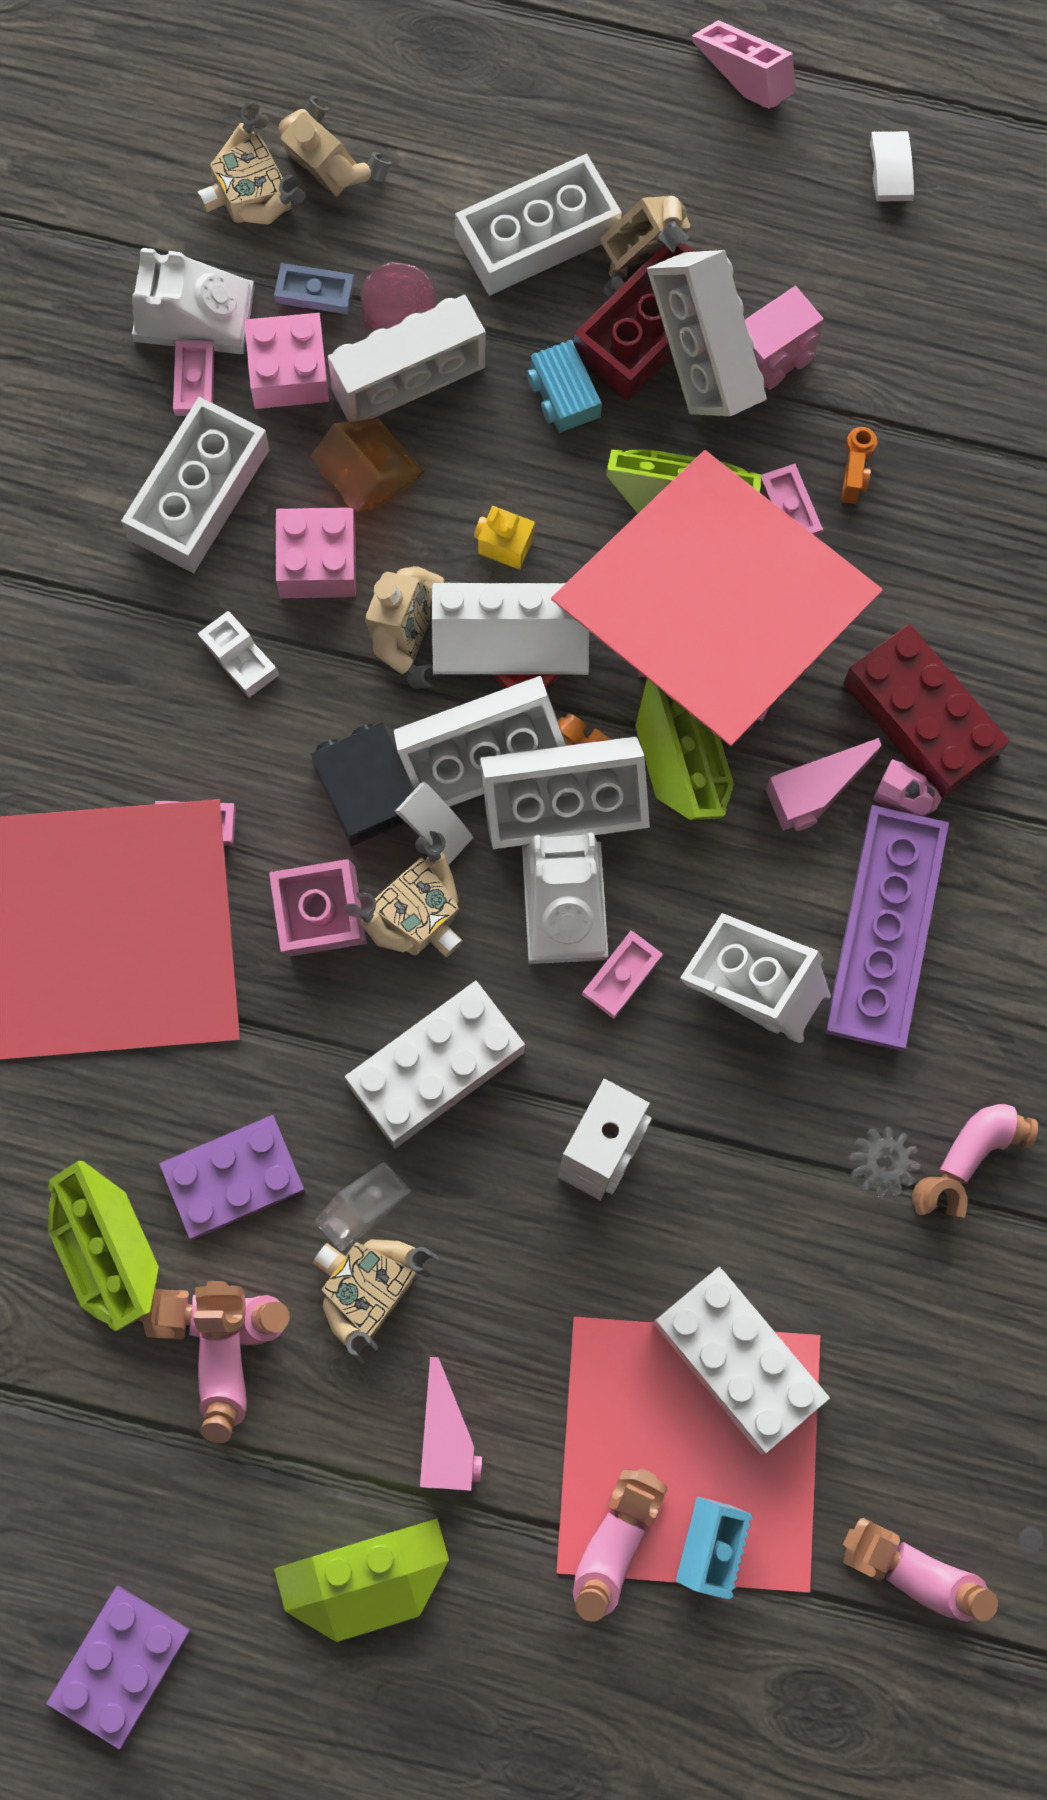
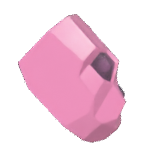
M893 759L888 765L873 798L874 801L888 809L923 817L934 812L942 799L937 788L927 780L926 776Z

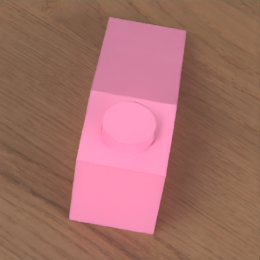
M719 20L692 35L693 43L743 97L770 109L795 94L793 53Z
M879 738L770 777L765 790L782 830L794 827L796 831H801L815 825L818 822L817 818L828 809L876 757L881 747Z
M430 1357L420 1487L471 1491L472 1482L480 1483L482 1457L474 1456L473 1442L439 1357Z

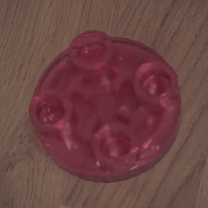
M391 263L379 267L367 277L361 290L363 317L377 330L382 328L389 329L400 324L411 314H422L435 308V290L431 280L422 270L409 264Z

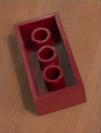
M680 242L675 248L674 253L663 245L574 333L573 343L583 364L627 401L672 357L647 268L681 253L695 252L687 244Z
M910 623L852 665L844 679L843 684L913 768L918 773L926 776L927 780L937 788L942 799L998 758L1010 742Z

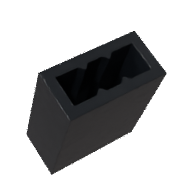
M383 722L375 726L371 723L362 725L352 732V736L337 741V739L327 740L318 745L315 752L310 753L315 771L351 847L406 823L395 810L414 791V788Z

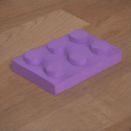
M274 1115L159 1163L190 1240H194L305 1192Z
M116 1586L46 1704L116 1748L121 1749L191 1630L122 1587Z

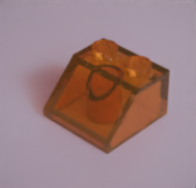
M379 418L333 424L310 456L319 467L321 475L331 481L342 494L344 502L356 512L381 507L418 480L425 472Z

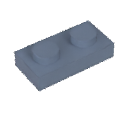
M281 263L274 293L275 303L348 315L355 283L354 274Z

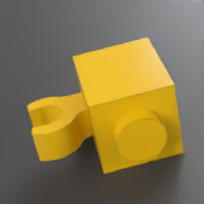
M492 506L488 517L482 516L475 529L474 538L478 539V554L520 570L534 539L535 522Z

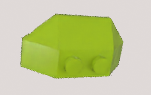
M611 450L606 476L633 509L639 513L696 457L655 450H628L625 452L622 450ZM721 462L760 492L762 475L755 472L748 473L743 468Z
M647 679L635 726L656 798L689 820L720 819L724 817L734 783L720 737Z
M77 1161L49 1179V1191L52 1193L49 1202L48 1233L81 1308L97 1319L109 1324V1327L114 1331H118L150 1313L159 1266L126 1192L84 1161Z
M438 1518L280 1566L274 1568L284 1610L335 1642H339L419 1617L449 1558Z

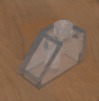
M383 1162L340 1191L314 1222L342 1252L368 1233L405 1199L411 1190Z

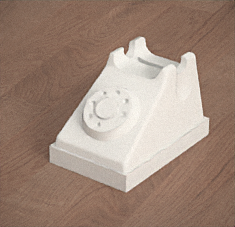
M142 248L140 251V264L135 293L132 294L134 316L133 341L166 346H175V341H213L215 351L244 354L246 346L244 320L250 319L255 290L254 281L192 260L180 252L169 251L168 255H160L155 249Z
M591 832L579 836L542 837L536 835L529 845H522L528 963L608 960L601 842H597L594 834Z
M723 913L680 977L686 986L706 994L755 1021L767 1030L777 1034L780 1031L783 1032L789 1039L798 1043L803 1042L804 1029L823 999L829 1000L831 997L821 968V963L824 959L819 951Z

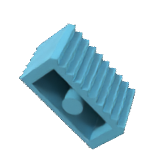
M568 340L566 343L562 342L559 345H554L552 348H547L545 351L541 350L539 353L531 355L530 370L526 371L527 378L534 392L540 391L544 401L541 402L544 417L549 424L554 422L557 431L561 433L600 418L602 403L572 340Z
M697 1497L676 1582L700 1593L725 1599L732 1598L734 1596L732 1590L736 1588L734 1581L738 1579L736 1573L740 1571L738 1564L742 1562L740 1556L744 1554L742 1547L747 1545L744 1539L749 1536L746 1530L751 1528L749 1521L753 1519L751 1513L729 1504Z

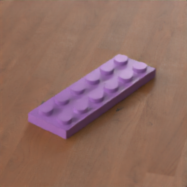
M874 805L871 806L825 1034L899 1051L906 1049L949 822Z

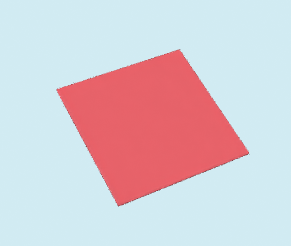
M704 450L551 597V600L724 742L732 746L869 606L883 589Z
M220 799L0 816V1059L240 1040Z
M574 1317L556 1573L576 1574L580 1560L589 1542L608 1512L619 1514V1512L612 1510L608 1506V1502L622 1470L638 1471L640 1468L656 1474V1479L667 1486V1492L653 1525L646 1526L638 1522L646 1531L632 1558L625 1579L676 1582L696 1498L701 1497L729 1504L751 1513L753 1517L749 1521L751 1528L746 1530L749 1536L744 1539L747 1545L742 1547L744 1554L740 1556L742 1562L738 1564L740 1571L736 1573L738 1577L734 1581L736 1587L810 1593L817 1410L766 1454L760 1455L652 1322ZM775 1332L819 1384L820 1335Z

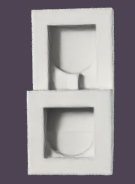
M872 132L870 147L874 162L872 179L876 200L913 201V166L908 132Z
M229 611L198 633L206 647L248 698L279 676L277 668L254 644L251 635Z
M426 782L420 783L395 810L420 836L419 838L426 840L428 848H431L433 844L430 831L439 832L444 836L446 844L442 854L445 855L448 865L474 838L456 814Z

